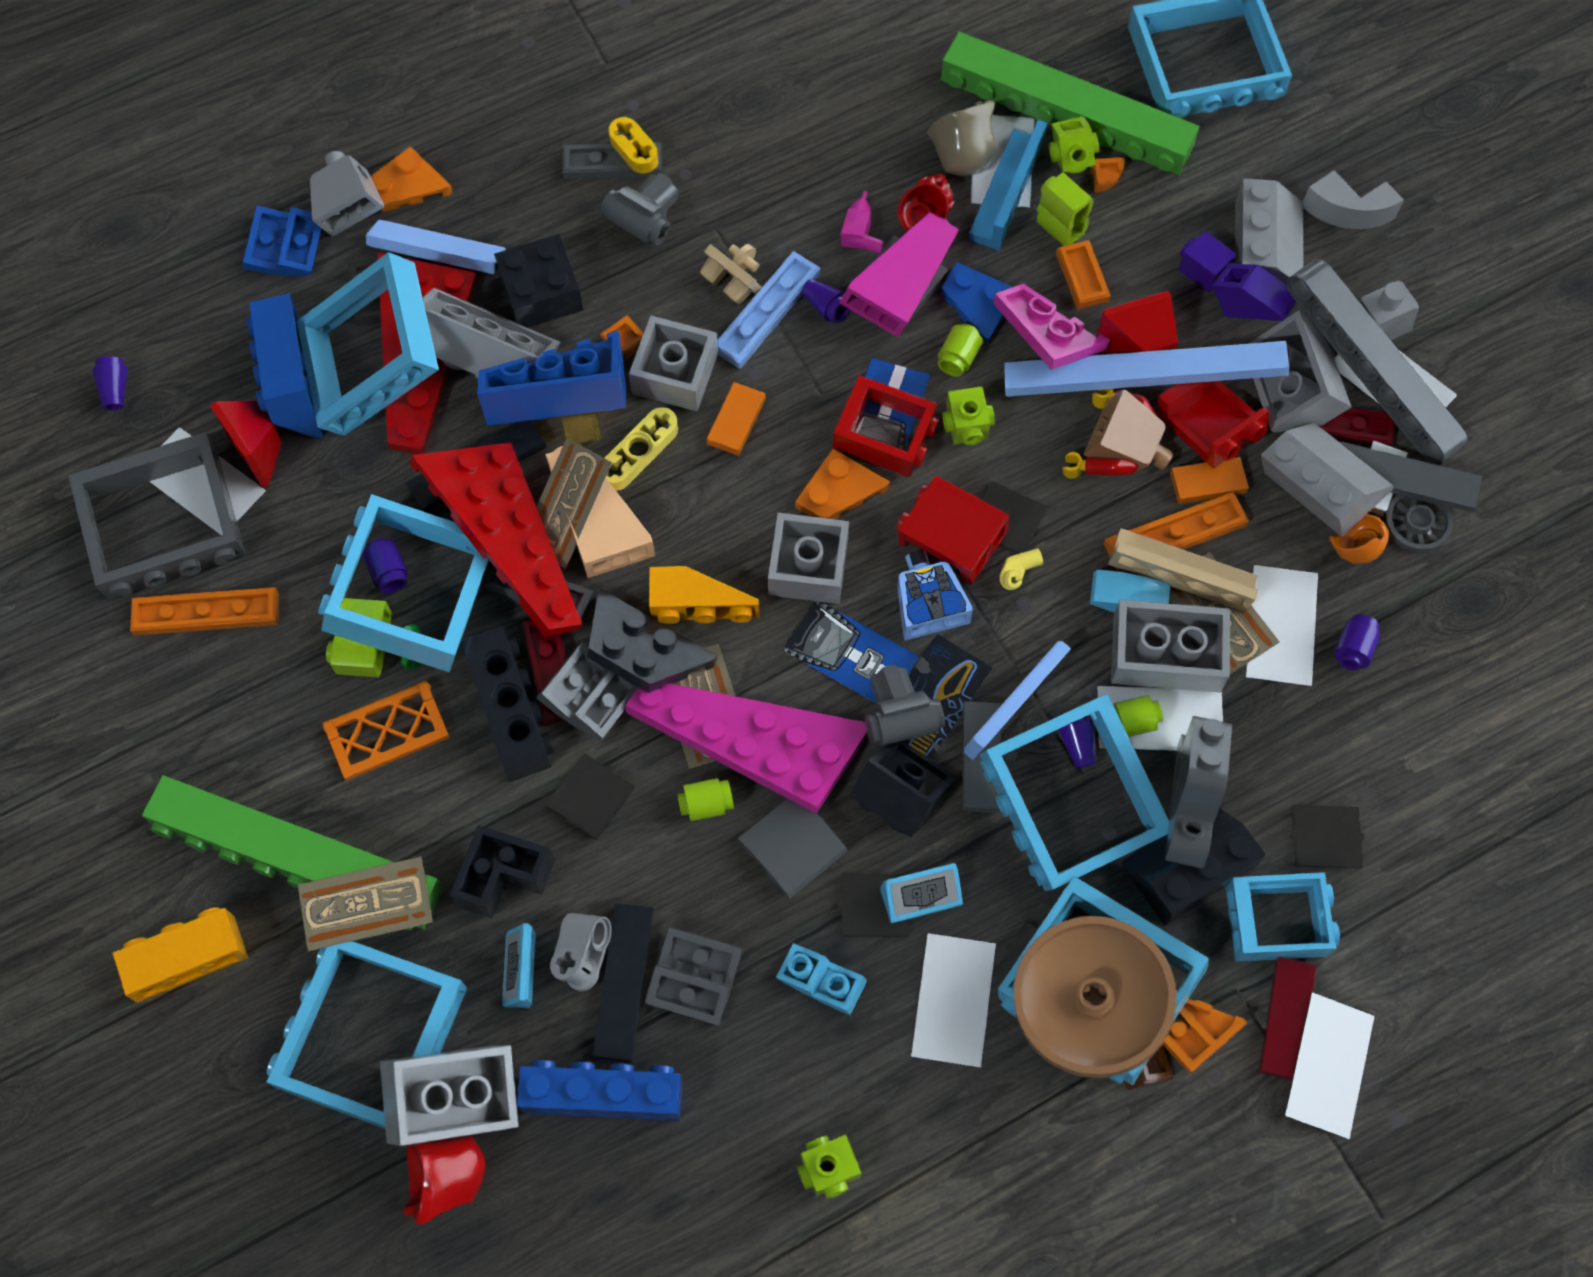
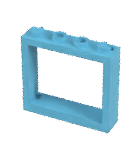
M1163 0L1133 6L1128 29L1158 110L1182 118L1189 114L1213 112L1220 108L1235 105L1244 106L1250 102L1265 99L1274 100L1280 96H1285L1292 74L1263 0ZM1245 16L1267 75L1171 93L1150 34Z
M388 252L380 257L379 260L356 275L355 278L296 321L317 427L345 436L439 370L415 263ZM388 289L402 354L344 396H341L329 332Z
M371 494L367 507L360 506L353 524V526L358 527L355 536L349 534L342 551V555L346 556L343 565L336 564L330 581V585L335 586L331 595L324 594L318 611V614L324 615L321 631L450 672L489 559H484L455 522ZM374 522L474 555L444 642L341 608Z
M1108 694L980 753L982 758L980 764L984 770L982 774L987 782H993L999 794L995 797L998 808L1004 817H1010L1015 828L1012 831L1013 839L1021 852L1026 851L1032 863L1028 866L1031 877H1035L1038 886L1042 885L1044 891L1058 888L1070 882L1074 876L1078 878L1168 834L1169 820ZM1090 715L1146 831L1058 873L1002 755Z
M1074 876L998 988L999 999L1003 1001L1001 1006L1007 1012L1017 1017L1014 1005V982L1020 961L1029 946L1042 933L1066 921L1076 906L1091 916L1116 919L1140 930L1158 946L1170 965L1187 974L1176 991L1174 1020L1207 971L1209 958ZM1149 1060L1127 1073L1109 1078L1120 1084L1125 1080L1133 1086Z
M353 941L321 948L317 955L316 964L318 967L313 979H308L300 994V1001L302 1003L297 1015L291 1016L285 1026L283 1037L286 1039L280 1053H275L269 1062L267 1083L276 1089L386 1129L384 1112L290 1078L343 955L355 957L441 988L412 1057L441 1053L467 987L459 979Z

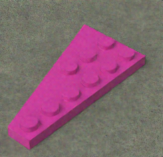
M670 683L650 693L638 688L625 705L627 714L817 814L868 737L865 722Z

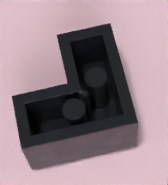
M478 825L450 893V898L456 907L492 919L506 884L542 895L555 859L549 847Z

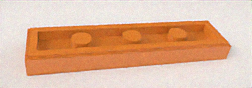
M1233 491L1128 531L1185 550L1244 528L1248 525L1249 520ZM1117 535L1106 538L1104 541V546L1109 556H1111ZM1116 568L1117 572H1126L1125 570Z
M276 587L135 597L131 600L130 632L137 636L278 625L279 591Z

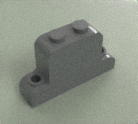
M1193 716L1187 734H1182L1176 751L1165 855L1166 861L1198 868H1204L1211 845L1213 824L1228 781L1232 735L1231 723ZM1187 830L1194 831L1196 834H1192Z

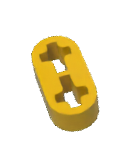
M620 117L611 122L609 126L610 143L630 168L641 174L653 171L658 165L657 147L631 118ZM619 132H623L624 134H629V133H630V141L625 137V135H623V134L618 135V133H619ZM637 150H639V152L643 156L649 155V158L644 159L642 156L637 157Z

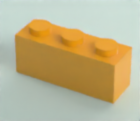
M226 908L207 909L199 913L198 918L185 924L178 922L167 925L161 929L160 934L148 939L140 937L130 940L123 945V949L113 952L125 995L136 1003L248 959L236 919Z

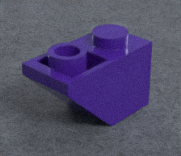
M1229 263L1212 285L1225 317L1284 321L1297 303L1289 293L1287 285L1259 265Z

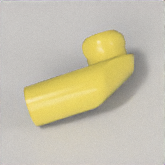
M1036 548L1008 557L999 575L1001 585L1007 590L1019 588L1022 585V579L1027 569L1043 565L1040 550Z

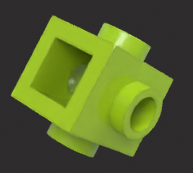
M1084 116L1051 124L1054 142L1049 143V151L1053 163L1057 162L1063 172L1079 173L1086 170L1087 167L1096 165L1094 153L1099 152V143L1096 133H1092L1091 127Z
M983 387L948 391L946 412H943L942 417L944 430L946 433L951 432L953 444L975 445L983 440H988L990 426L995 425V416L992 405H986Z
M846 1135L832 1141L829 1140L828 1136H823L807 1143L806 1148L808 1151L801 1153L803 1164L797 1166L805 1190L813 1187L816 1196L825 1193L827 1199L848 1191L847 1183L861 1178L862 1174ZM823 1163H831L834 1166V1170L825 1172L820 1166Z

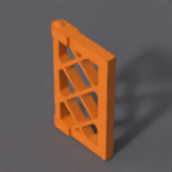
M426 680L351 712L322 722L323 730L328 736L346 781L450 738L430 690L431 685ZM421 695L423 699L419 712L401 705L402 702ZM389 707L393 708L385 726L367 720V717ZM398 710L416 716L408 735L390 728ZM422 719L432 722L435 731L418 738L414 737ZM355 721L358 722L350 740L340 737L338 728ZM364 724L382 731L374 749L355 743ZM388 733L406 740L404 744L382 753L379 752ZM353 748L371 754L370 758L351 765L348 757Z

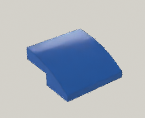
M256 206L242 269L286 276L311 275L322 229L313 222L312 212L291 207L290 213Z

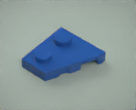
M956 262L941 288V296L950 306L957 309L959 317L965 324L970 323L979 331L983 344L988 346L1004 318V315L993 304L995 294L1010 289L1012 286Z

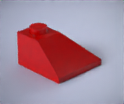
M1167 290L1103 310L1097 335L1102 334L1110 339L1107 350L1100 353L1110 355L1176 349L1178 337L1169 291Z
M256 400L218 401L211 404L210 407L228 438L261 487L264 489L269 486L282 443L276 431L281 426L272 423L268 411H261Z

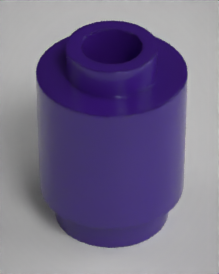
M378 538L369 542L366 549L362 552V558L374 586L379 588L380 592L384 594L394 593L404 588L408 582L406 578L408 571L396 543L385 538Z
M1356 614L1345 623L1334 651V656L1342 667L1356 671L1367 668L1370 665L1381 636L1379 631L1380 625L1374 618L1363 614Z

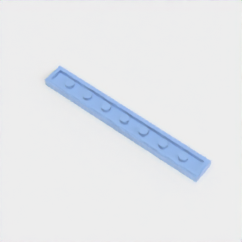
M1286 341L1097 355L1085 357L1053 370L1043 360L1006 362L1005 392L1006 397L1289 376Z

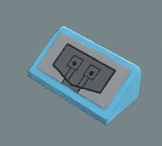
M956 863L884 881L880 887L891 924L963 905Z
M523 923L509 930L506 934L502 1006L504 1008H530L532 1006L536 933L529 923Z

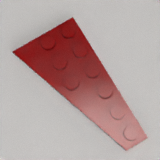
M378 253V260L385 254ZM407 259L415 263L422 298L433 288H436L470 303L477 281L476 272ZM388 289L380 295L383 367L402 354ZM436 358L438 371L386 406L387 442L389 449L412 454H424L450 367L446 366L443 360Z
M504 443L412 455L409 460L410 466L415 472H421L428 481V489L435 498L440 497L452 512L450 517L484 559L488 558L498 570L496 575L502 583L510 585L520 598V606L542 634L547 637L578 631L582 625L581 619L512 444Z

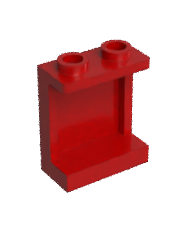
M1221 381L1175 384L1158 396L1157 417L1214 469L1223 461L1228 462L1232 460L1243 447L1250 442H1258L1266 434L1269 411L1263 407L1255 412Z
M935 476L929 486L924 484L915 499L916 504L910 513L906 511L900 517L896 526L899 545L906 547L910 542L940 560L949 563V565L959 570V579L972 586L1009 531V514Z

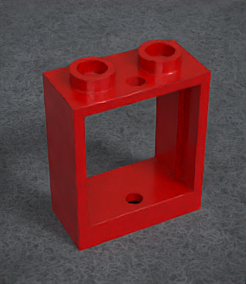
M859 375L833 433L832 449L910 477L914 466H922L928 450L927 447L923 446L927 436L930 438L934 437L939 425L940 418L935 417L937 403ZM868 400L921 419L908 452L854 432Z

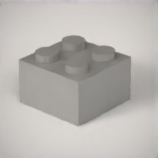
M650 315L629 372L632 394L698 411L718 356L717 332Z
M778 513L768 574V595L840 604L849 538V521Z

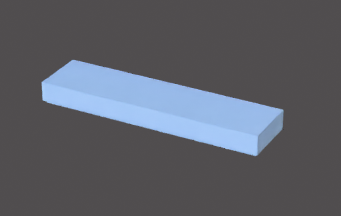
M380 219L366 234V245L490 274H495L498 269L494 253L506 250V248Z
M793 251L717 340L718 355L741 369L802 297L803 285L811 278H818L821 268Z
M1062 640L1058 641L966 745L964 753L969 758L974 760L1069 652L1071 648Z

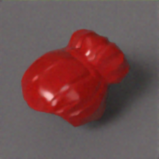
M943 174L925 176L917 182L915 187L903 194L897 207V215L900 225L905 232L913 228L929 212L937 217L947 218L948 212L953 207L955 201L953 200V191L946 180V176Z

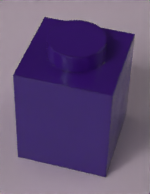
M1204 231L1196 240L1191 238L1180 251L1182 259L1178 270L1210 294L1214 290L1212 286L1229 263H1234L1237 254L1207 231Z

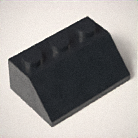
M1219 808L1213 824L1210 850L1204 868L1166 861L1168 834L1121 862V865L1166 926L1226 887L1233 877H1241L1257 867L1266 854L1242 822ZM1187 830L1192 834H1196L1194 831Z

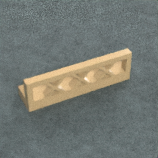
M1122 528L1118 532L1108 562L1110 566L1168 583L1171 587L1243 612L1256 600L1258 589L1254 588L1258 575Z

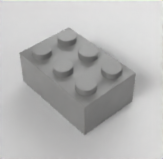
M1119 600L1113 616L1111 684L1222 692L1230 676V609Z
M494 1045L380 1061L387 1144L403 1146L518 1127L511 1046Z

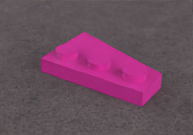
M1025 284L995 294L993 304L1051 370L1107 350L1110 339L1102 334L1094 336L1083 329L1085 323L1076 317L1070 320L1056 311V304Z

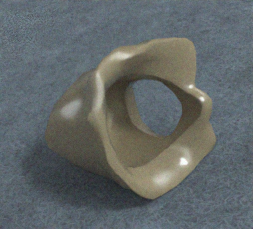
M987 100L984 103L979 101L974 104V107L951 112L940 117L927 130L926 133L934 143L946 172L961 177L973 175L983 169L997 154V146L991 127V117L995 106L993 101Z

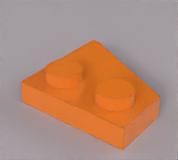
M411 147L370 176L384 203V208L381 209L382 212L398 209L402 205L422 203V197L442 192L443 197L453 193L451 185Z
M832 449L795 501V508L810 517L837 519L843 512L852 511L863 505L865 499L878 492L881 495L887 492L890 488V481Z
M1188 999L1172 1023L1163 1045L1189 1074H1192L1239 1032L1247 1022L1239 1016L1233 1017L1213 1009L1212 1005L1200 1000Z

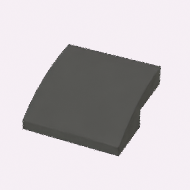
M582 642L573 650L536 698L574 727L601 740L626 709L625 705L638 687L587 658L588 647Z
M789 799L782 802L738 838L741 846L764 868L767 876L789 899L848 852L845 845L818 814Z
M669 927L658 965L654 969L645 1003L720 1025L744 948Z

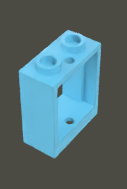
M1325 872L1233 877L1225 887L1235 962L1276 960L1278 957L1286 959L1327 957L1336 949V945L1339 944V927L1337 922H1332L1330 907H1333L1334 894L1332 886L1326 884ZM1308 892L1315 943L1258 946L1251 895Z

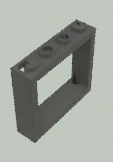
M207 432L68 475L94 583L107 600L121 595L125 598L133 591L146 587H159L168 580L180 576H193L202 569L217 564L226 565L229 564V560L246 555L218 451ZM204 464L223 535L108 572L91 500Z

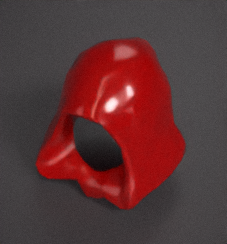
M472 1135L408 1145L407 1159L410 1196L408 1203L403 1208L404 1215L407 1217L413 1215L415 1223L421 1225L458 1205L472 1203L482 1184L486 1170L485 1156Z

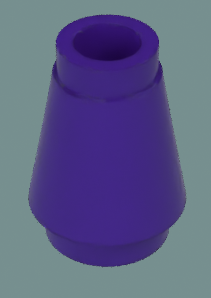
M814 278L809 279L803 285L802 295L806 297L826 321L839 323L849 314L850 309L839 303L845 292Z
M112 356L96 359L92 373L102 402V408L110 411L124 408L123 401L128 368L124 366V360Z
M1085 716L1058 729L1076 769L1097 764L1094 723L1089 719V716Z

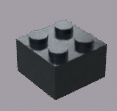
M559 234L494 253L499 275L517 324L528 328L583 311L580 290Z

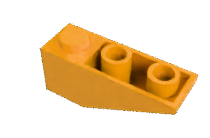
M687 566L649 567V608L651 618L662 624H675L680 620L712 623L716 619H731L733 622L744 623L751 621L752 618H760L759 599Z

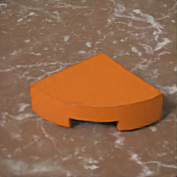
M1124 157L1095 159L1096 165L1090 166L1094 194L1107 191L1117 184L1123 172Z

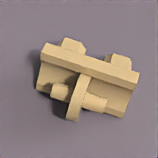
M712 244L704 251L709 258L699 273L715 286H717L726 273L730 274L733 279L723 292L738 305L751 292L756 295L760 291L762 286L757 283L755 278L744 271L748 268L755 272L759 267V264L753 260L756 254V249L753 246L747 244L739 249L736 245H732L728 253L734 257L733 260H730Z

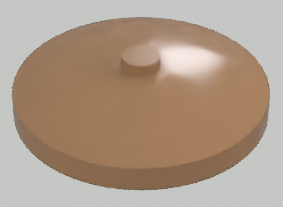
M1087 916L1073 918L1051 927L1029 946L1016 972L1014 1005L1017 1020L1025 1038L1033 1049L1047 1062L1073 1075L1106 1078L1124 1074L1139 1067L1149 1060L1162 1046L1174 1020L1176 986L1173 973L1164 954L1143 932L1116 919Z

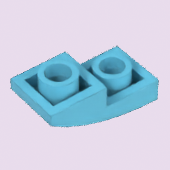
M1096 570L1093 572L1090 604L1114 613L1119 600L1169 604L1170 584L1130 573Z
M794 943L776 976L778 980L848 1015H851L867 983L864 976L831 963L827 957Z

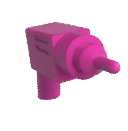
M864 191L861 199H857L848 208L841 230V246L866 249L882 255L884 241L868 236L871 227L870 206L866 201L868 193Z

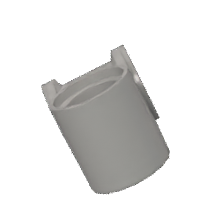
M578 913L567 914L562 921L560 936L550 963L553 976L561 981H567L571 988L579 992L591 989L599 978L605 950L611 939L610 921L602 916ZM560 964L565 965L566 967H568V969L565 970L561 967ZM584 967L585 969H587L589 971V974L584 972L582 968Z

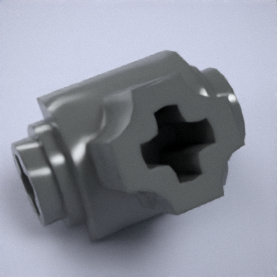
M659 173L657 176L652 174L637 190L626 186L618 191L613 189L608 192L601 204V213L604 214L605 219L646 244L658 246L669 233L670 222L667 221V210L678 200L679 190L672 184L671 179L664 174Z
M896 664L882 667L878 673L870 676L869 684L876 702L871 714L865 716V727L872 744L878 743L879 746H885L938 733L939 728L945 726V717L940 701L927 697L924 691L915 692L906 668H898Z

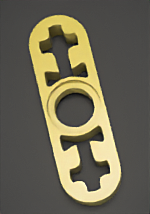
M664 407L652 410L605 457V459L612 462L610 469L617 471L621 467L622 475L620 477L615 474L610 477L609 471L606 476L616 491L627 487L676 437L678 423L677 417L672 410ZM668 421V429L664 427L656 429V422L663 424ZM653 434H654V436H655V442L653 441V439H652V437H651ZM636 442H643L648 445L649 449L644 455L635 456L629 452L630 446ZM622 456H624V458H625V460H626V462H625L624 464H623Z

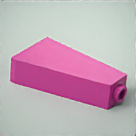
M929 212L850 283L839 303L894 336L899 337L908 324L959 229L950 225L946 219L937 217Z

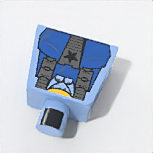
M917 550L909 553L905 557L909 571L898 574L897 583L904 640L970 624L973 612L972 605L949 563L940 562L930 565L926 551Z

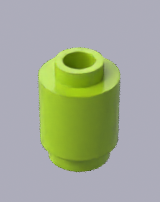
M969 324L953 326L938 353V367L946 374L954 377H960L963 372L968 371L983 343L979 331Z
M1149 695L1113 704L1128 738L1157 731L1158 723L1163 722V714L1158 700L1152 701Z
M718 778L686 784L683 785L684 793L677 794L681 816L689 815L690 822L725 815V811L734 809L728 780L719 781Z

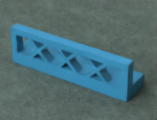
M1038 120L1032 135L1013 129L970 230L969 241L1000 251L1042 150L1047 127L1046 122Z

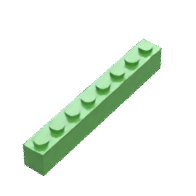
M958 32L943 59L941 81L948 83L954 88H961L976 94L982 99L991 100L1006 106L1012 111H1019L1049 124L1084 116L1091 127L1092 133H1096L1100 146L1112 148L1127 154L1132 159L1142 160L1157 166L1163 171L1172 172L1180 175L1194 147L1200 128L1196 124L962 32Z
M164 775L161 777L142 814L152 825L150 830L157 835L167 839H172L173 835L185 838L184 843L201 852H205L207 847L219 851L218 856L223 860L239 865L241 860L254 865L252 868L254 871L273 878L275 873L287 877L286 882L298 888L299 884L395 863ZM425 874L432 914L444 888L437 878ZM427 924L420 925V926H416V927H419V928L425 930L426 927H427Z

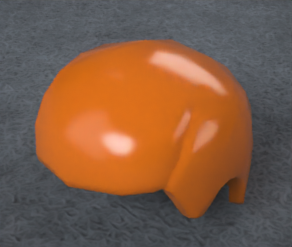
M1366 514L1343 537L1336 533L1335 537L1330 536L1329 540L1344 561L1352 564H1367L1376 560L1383 553L1388 542L1389 531L1379 517Z

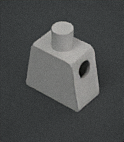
M340 151L328 153L325 156L326 167L312 174L310 178L313 222L333 237L384 208V203L368 171L350 155H344Z
M1402 281L1388 283L1385 287L1371 292L1358 300L1390 340L1412 331L1419 306Z

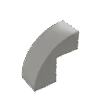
M1334 170L1309 186L1303 200V208L1321 221L1337 227L1368 229L1394 220L1404 199L1387 182L1361 198Z

